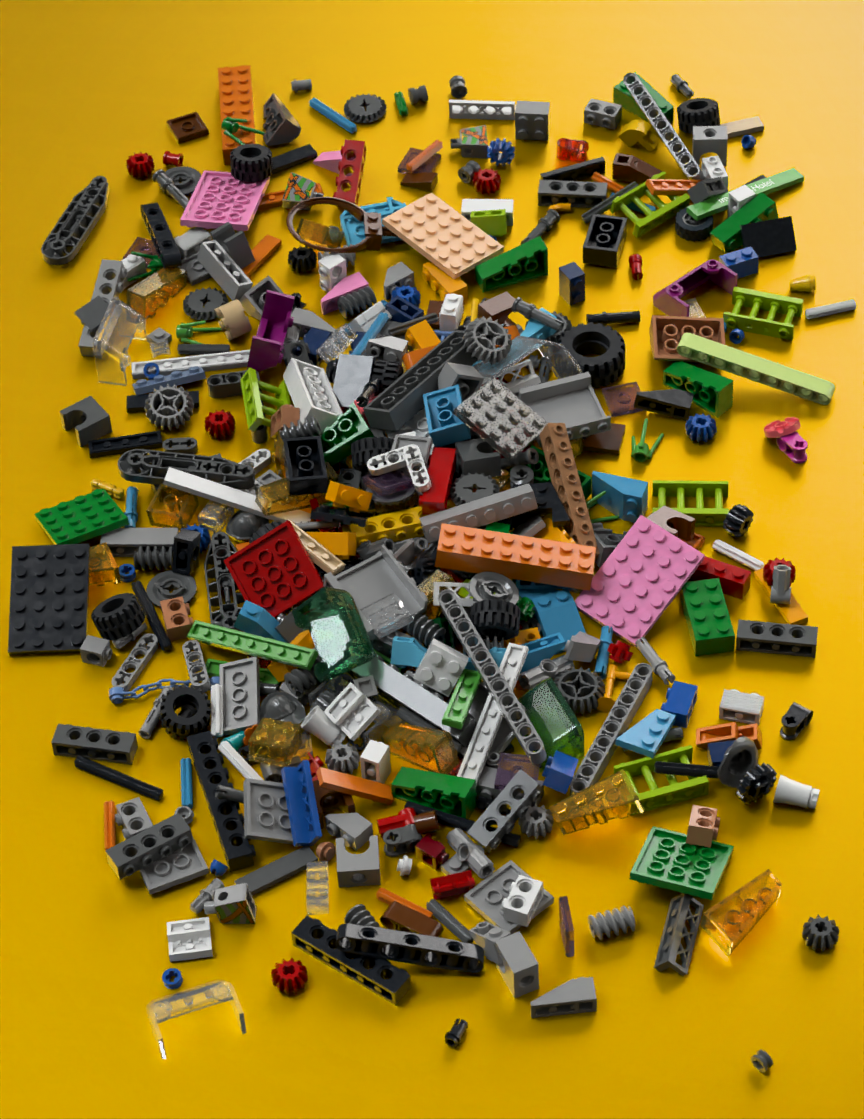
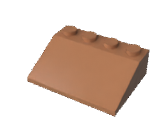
M652 315L649 333L654 360L698 362L683 357L677 352V346L684 333H692L725 345L724 318Z

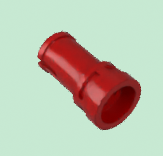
M633 254L628 259L632 278L637 280V275H639L640 280L643 278L642 256Z

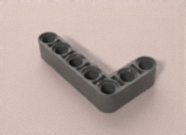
M247 370L209 376L207 379L209 396L218 399L243 395L240 379ZM256 371L257 378L260 381L259 373ZM261 425L255 432L251 431L253 442L262 444L268 440L267 426Z

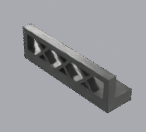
M680 894L671 899L654 968L659 972L672 968L681 976H685L688 973L704 907L703 904L689 894ZM689 905L696 908L694 915H692ZM686 920H688V923L691 928L689 933L685 926ZM682 937L684 938V941L686 943L685 950L683 949L682 944L680 942ZM677 955L680 956L682 966L675 962Z

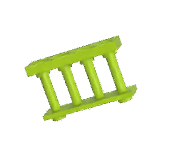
M663 171L660 174H655L651 179H665L666 173ZM646 182L622 196L614 198L610 212L613 214L621 210L634 223L632 234L638 238L674 217L681 209L683 210L688 207L690 196L687 193L682 196L667 195L672 202L664 204L656 195L650 193L645 184ZM646 194L660 209L651 211L639 198ZM633 202L647 216L639 219L627 205Z
M734 286L732 304H735L732 313L724 312V322L727 328H738L746 332L793 340L794 325L791 323L794 316H802L804 299ZM742 306L752 308L749 316L739 314ZM759 309L769 311L767 319L756 318ZM776 313L787 315L784 323L774 321Z
M250 367L240 379L248 430L255 432L261 425L271 428V420L264 418L263 413L272 416L281 406L291 405L285 381L283 380L278 387L259 381L256 370ZM259 388L274 393L275 398L260 393ZM261 401L277 406V410L262 405Z
M653 480L652 496H658V508H653L652 513L662 506H666V496H676L677 508L672 509L695 518V527H723V521L729 513V508H723V497H728L729 483L728 481ZM685 497H696V508H685ZM704 497H715V508H704Z
M692 745L656 754L654 758L645 757L614 766L615 782L624 780L631 795L628 796L630 816L708 795L709 781L706 775L702 777L688 776L689 780L678 783L674 775L665 774L669 786L658 788L651 773L654 771L656 761L690 764L693 755ZM643 774L650 791L638 793L632 777Z

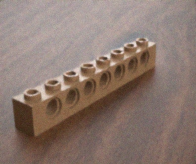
M547 423L539 436L552 485L570 518V526H563L564 530L576 544L596 547V560L600 553L565 423Z

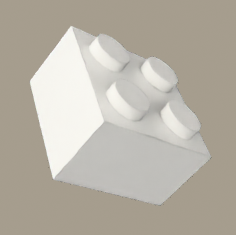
M433 638L413 678L449 697L468 663L469 657Z

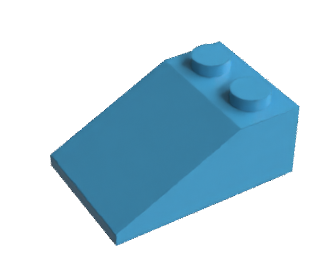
M458 384L423 394L428 431L433 440L434 447H442L471 438Z
M597 471L592 472V498L606 491L605 495L596 500L599 505L614 515L619 516L624 521L635 523L641 515L645 516L648 509V482Z
M568 588L531 599L535 605L533 608L536 611L534 617L541 626L543 637L560 632L567 643L572 635L575 636L579 631L586 633L575 601ZM564 647L561 650H559L556 654L566 652L564 651Z

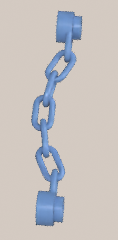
M218 676L209 678L211 686L215 684L220 685ZM161 679L152 684L141 685L129 692H125L122 687H113L109 689V699L113 704H121L124 699H137L149 691L163 689L164 686H162L161 682H170V687L178 686L181 688L182 685H177L176 683L186 684V687H189L191 681ZM143 688L144 692L137 695L136 691Z

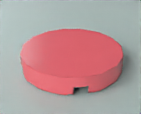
M787 417L785 421L780 422V420H776L767 424L764 427V434L768 438L782 437L797 431L801 425L798 418Z

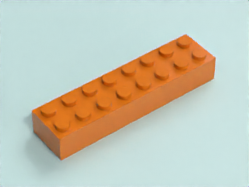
M250 65L218 68L221 124L227 117L246 119L247 123H237L255 129ZM221 128L224 165H230V152L241 145L225 135L224 130ZM238 129L237 132L232 133L244 144H256V134L253 132Z
M442 523L435 567L472 573L496 572L510 579L590 591L596 547Z

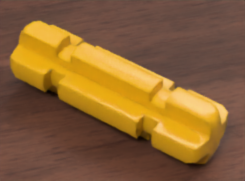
M94 478L90 483L92 489H105L110 496L122 499L125 495L123 488H116L115 485Z

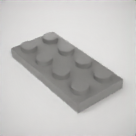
M255 656L220 664L219 682L223 688V736L245 731L255 724L260 726L259 659Z

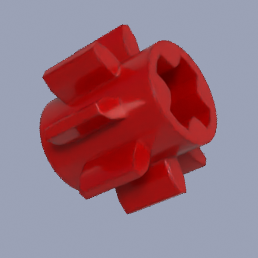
M617 640L616 644L610 643L607 650L611 653L609 658L620 664H623L624 660L630 661L633 655L629 651L631 646L620 640Z

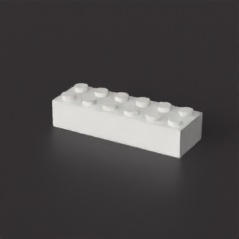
M291 358L283 378L294 406L300 408L299 419L304 424V418L311 422V417L314 415L319 423L321 434H323V430L336 422L337 417L342 413L336 396L323 368Z

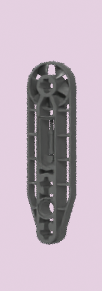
M97 176L93 178L86 188L74 196L42 244V257L46 263L63 265L75 258L106 210L109 185L105 177Z
M133 449L122 454L118 460V470L121 477L131 482L163 485L168 468L170 467L235 489L248 490L255 485V472L250 465L238 464L221 457Z
M216 532L212 535L204 562L211 624L241 631L233 626L242 607H237V605L245 602L241 593H236V590L239 588L223 561L236 553L237 550L226 533ZM209 564L215 565L214 568L207 570ZM208 578L216 579V582L208 584ZM229 589H232L234 603H231ZM221 590H224L225 604H222ZM209 592L218 593V595L210 598ZM211 606L220 607V610L212 612Z

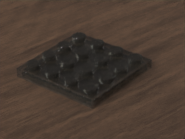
M495 378L491 379L453 411L456 417L509 462L536 440L548 423Z

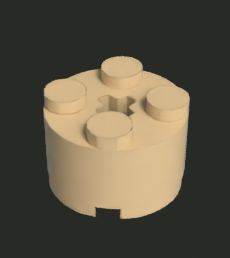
M238 299L214 309L217 317L221 319V321H218L221 330H226L225 335L228 341L252 330L250 321L245 316V310Z

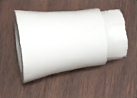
M318 705L307 714L300 725V728L313 734L331 747L332 744L338 746L340 741L342 743L346 737V734L340 727L335 725Z
M780 775L773 802L815 809L820 790Z

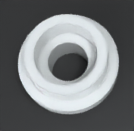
M404 855L403 859L399 858L397 871H400V876L409 875L412 859Z

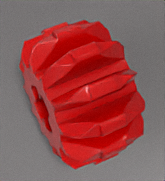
M134 153L133 156H129V159L126 160L127 171L133 178H147V175H152V171H154L155 164L152 156L148 155V153Z
M493 168L479 169L478 172L474 173V188L476 192H481V194H495L496 191L500 190L501 177L498 171H493Z
M224 409L221 411L216 410L215 413L209 412V416L205 417L204 426L206 433L210 437L215 436L216 440L219 437L224 439L225 436H231V433L235 432L234 416L231 415L230 411L225 412Z
M777 557L774 561L769 560L763 568V579L767 582V585H773L774 566L786 565L791 567V586L796 578V569L791 561H785L784 558L779 560Z
M293 958L290 961L282 959V964L276 963L275 969H272L271 972L274 987H277L279 993L285 990L287 995L290 991L297 994V989L304 990L305 983L308 981L307 968L305 965H302L300 960L294 962Z

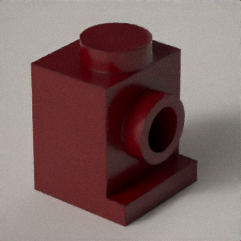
M427 833L415 846L416 859L434 870H437L449 859L446 847L441 842L433 840L430 833Z

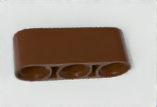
M391 902L380 917L382 925L391 930L439 937L444 930L438 921L398 902Z

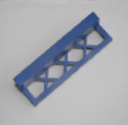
M303 760L298 767H283L281 770L294 847L314 846L322 837L309 760Z

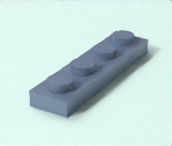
M194 366L190 367L187 371H174L171 375H157L154 379L138 380L132 384V387L137 396L153 392L154 388L159 390L160 385L163 388L167 384L173 387L174 384L178 386L206 379L202 367Z

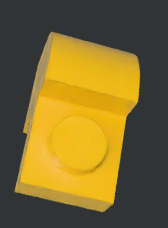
M639 119L632 120L624 126L618 136L629 147L639 142L649 152L655 149L660 140L649 130L652 125L647 121Z

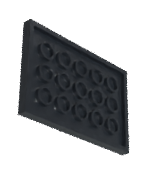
M89 543L12 546L9 655L80 652V648L88 635Z

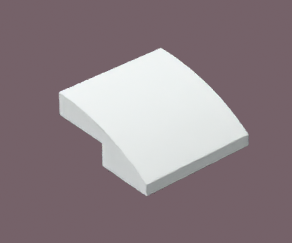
M351 682L324 710V713L330 720L339 726L353 741L382 712Z
M209 917L167 922L170 962L213 956Z

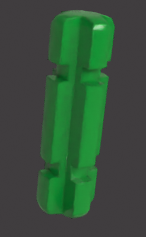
M401 91L395 92L394 98L399 114L402 117L404 115L407 116L408 108L403 97L404 95Z

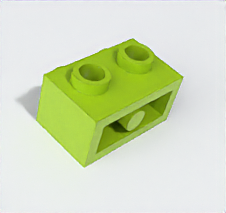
M506 209L471 211V222L486 234L495 237L507 234Z

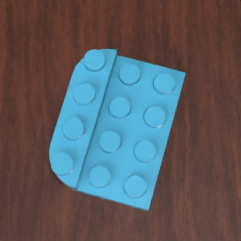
M387 197V202L360 206V208L368 213H381L382 221L383 218L402 209L406 204L393 200V197ZM344 210L340 214V227L342 228L346 245L349 247L350 244H358L366 236L364 222H359L353 215ZM382 236L381 244L402 239L398 236Z

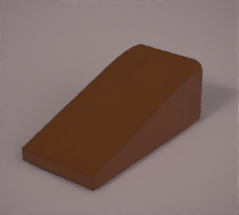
M435 172L406 173L400 184L432 192L438 182V174Z

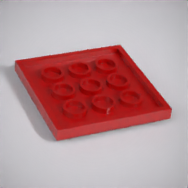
M288 520L223 560L244 600L263 607L275 619L280 613L289 611L325 588L322 578L294 527Z

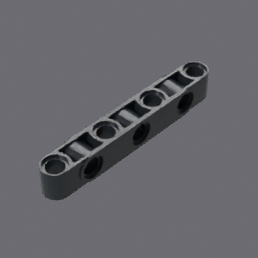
M158 202L140 205L142 219L163 268L182 266L179 249Z
M350 923L341 924L337 929L335 943L337 949L342 952L469 973H478L483 969L484 949L477 944Z

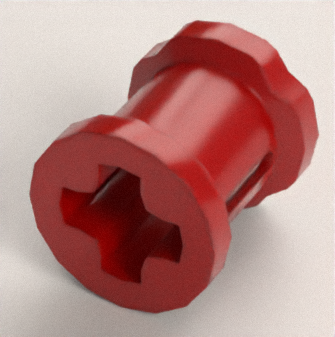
M165 151L163 165L168 166L169 164L182 167L183 154H173L170 151Z

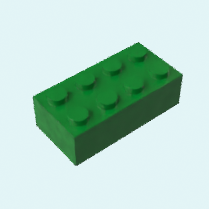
M719 578L686 582L680 590V601L695 656L734 651L735 634Z

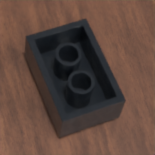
M593 214L583 245V263L617 267L627 235V218Z
M321 437L284 438L282 455L289 496L327 493L328 477Z

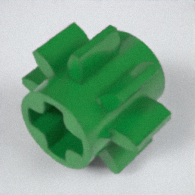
M519 597L516 605L520 608V621H527L536 612L533 610L535 605L530 598Z

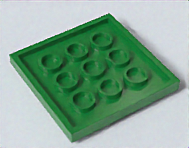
M96 489L92 493L77 496L73 500L61 502L57 506L42 509L34 514L36 521L54 545L78 544L129 525L127 516L105 489Z
M652 826L630 872L629 879L639 883L658 886L659 888L678 891L682 894H690L702 899L712 900L733 854L734 846L712 841L711 847L686 843L687 834Z

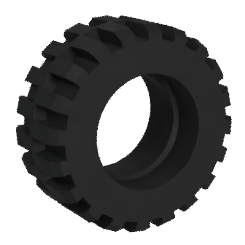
M592 322L585 325L582 323L578 324L577 327L569 328L559 338L557 345V368L560 375L565 378L589 372L591 386L594 389L600 386L605 387L610 382H615L625 369V344L623 337L616 330L613 331L612 327L604 326L601 323L593 324ZM585 354H598V355H600V356H597V357H584V356H582V355H585Z

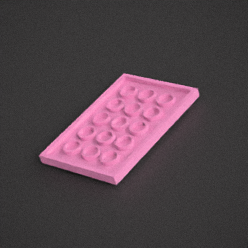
M204 170L180 219L181 226L217 229L229 222L233 230L248 231L270 182L269 176L261 181L245 182L235 179L231 172Z
M641 515L594 575L590 591L583 590L575 600L576 607L580 612L600 625L609 626V630L612 627L614 634L636 647L635 642L638 639L642 641L641 637H645L705 559V555Z

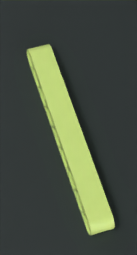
M684 333L677 346L678 354L683 357L822 405L830 403L835 391V385L828 380L692 333Z

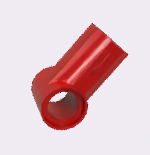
M410 807L404 808L399 811L398 815L378 819L377 826L380 837L382 838L388 830L404 827L408 824H415V809Z

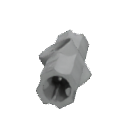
M565 655L553 660L543 659L539 666L519 675L520 686L524 690H530L541 684L550 685L554 677H558L559 672L564 673L565 669L572 670L575 667L573 660L565 659Z
M460 828L449 831L446 836L447 843L456 851L458 860L466 862L480 878L486 879L490 876L495 868L491 860L484 854L483 847L474 844Z

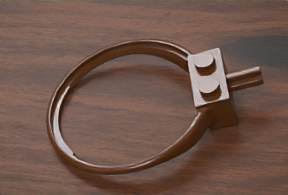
M334 197L305 199L290 209L286 219L287 228L297 241L309 248L323 252L356 253L365 248L369 251H380L382 236L397 237L388 228L382 226L381 213L365 212L354 203ZM316 204H331L345 209L359 222H364L366 238L356 245L345 248L320 247L301 239L295 231L292 222L294 216L305 207Z

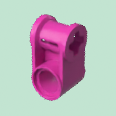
M797 431L782 437H776L779 449L794 463H804L807 460L806 449L808 443Z

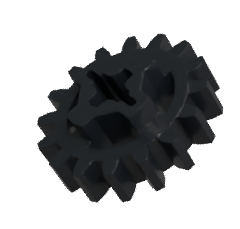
M762 763L761 766L757 764L754 770L751 768L749 772L747 771L743 775L744 779L740 780V785L736 787L738 790L736 795L744 803L750 804L752 801L755 803L759 797L762 799L763 795L768 794L770 791L769 787L774 785L772 782L776 780L775 775L777 773L769 764Z

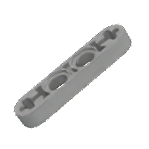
M148 633L140 638L112 678V688L122 687L125 692L130 690L159 647L156 635ZM139 654L145 655L142 659L135 658ZM128 668L136 669L132 673L125 672Z
M189 640L183 644L182 649L190 681L196 690L200 688L202 693L210 689L211 683L203 653L197 640Z

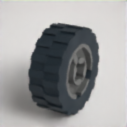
M687 207L683 210L681 209L676 214L675 231L680 238L687 241H701L710 236V232L713 230V215L696 221L686 212Z

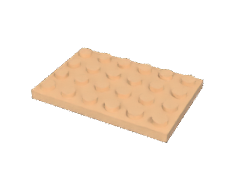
M432 192L382 219V225L453 279L501 254L504 250V246Z

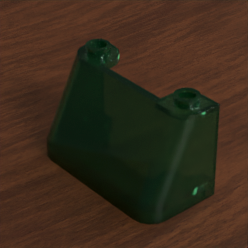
M323 587L292 611L295 624L299 628L309 630L315 648L319 653L321 662L314 666V673L318 681L331 680L369 662L375 657L374 649L355 601L346 590Z
M552 678L541 681L518 698L519 703L527 709L528 718L541 738L547 754L544 762L540 764L532 763L533 766L536 765L539 772L544 771L548 757H553L556 750L576 759L584 756V732L582 726Z

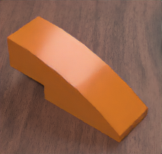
M736 722L698 728L696 729V746L708 749V743L734 741L744 736L754 741L758 750L762 749V732L758 723L738 727Z

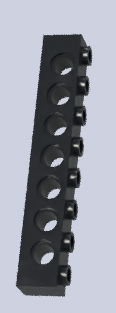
M210 731L188 736V749L229 871L233 872L254 866L253 857L256 856L254 845H249L248 841H251V839L244 838V816L242 813H238V810H240L239 802L215 797L216 792H222L216 790L219 784L233 788L232 782L228 783L227 781L229 779L227 768L222 767V764H224L222 753L217 752L219 746L217 738H212Z

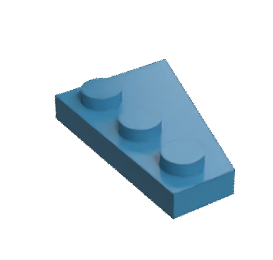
M656 709L616 738L615 745L654 758L674 724L676 715Z

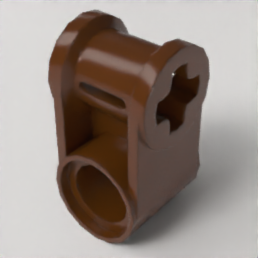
M436 810L414 816L418 834L425 835L441 830Z

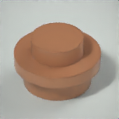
M321 842L318 845L316 855L319 860L328 862L334 857L335 845L333 843Z

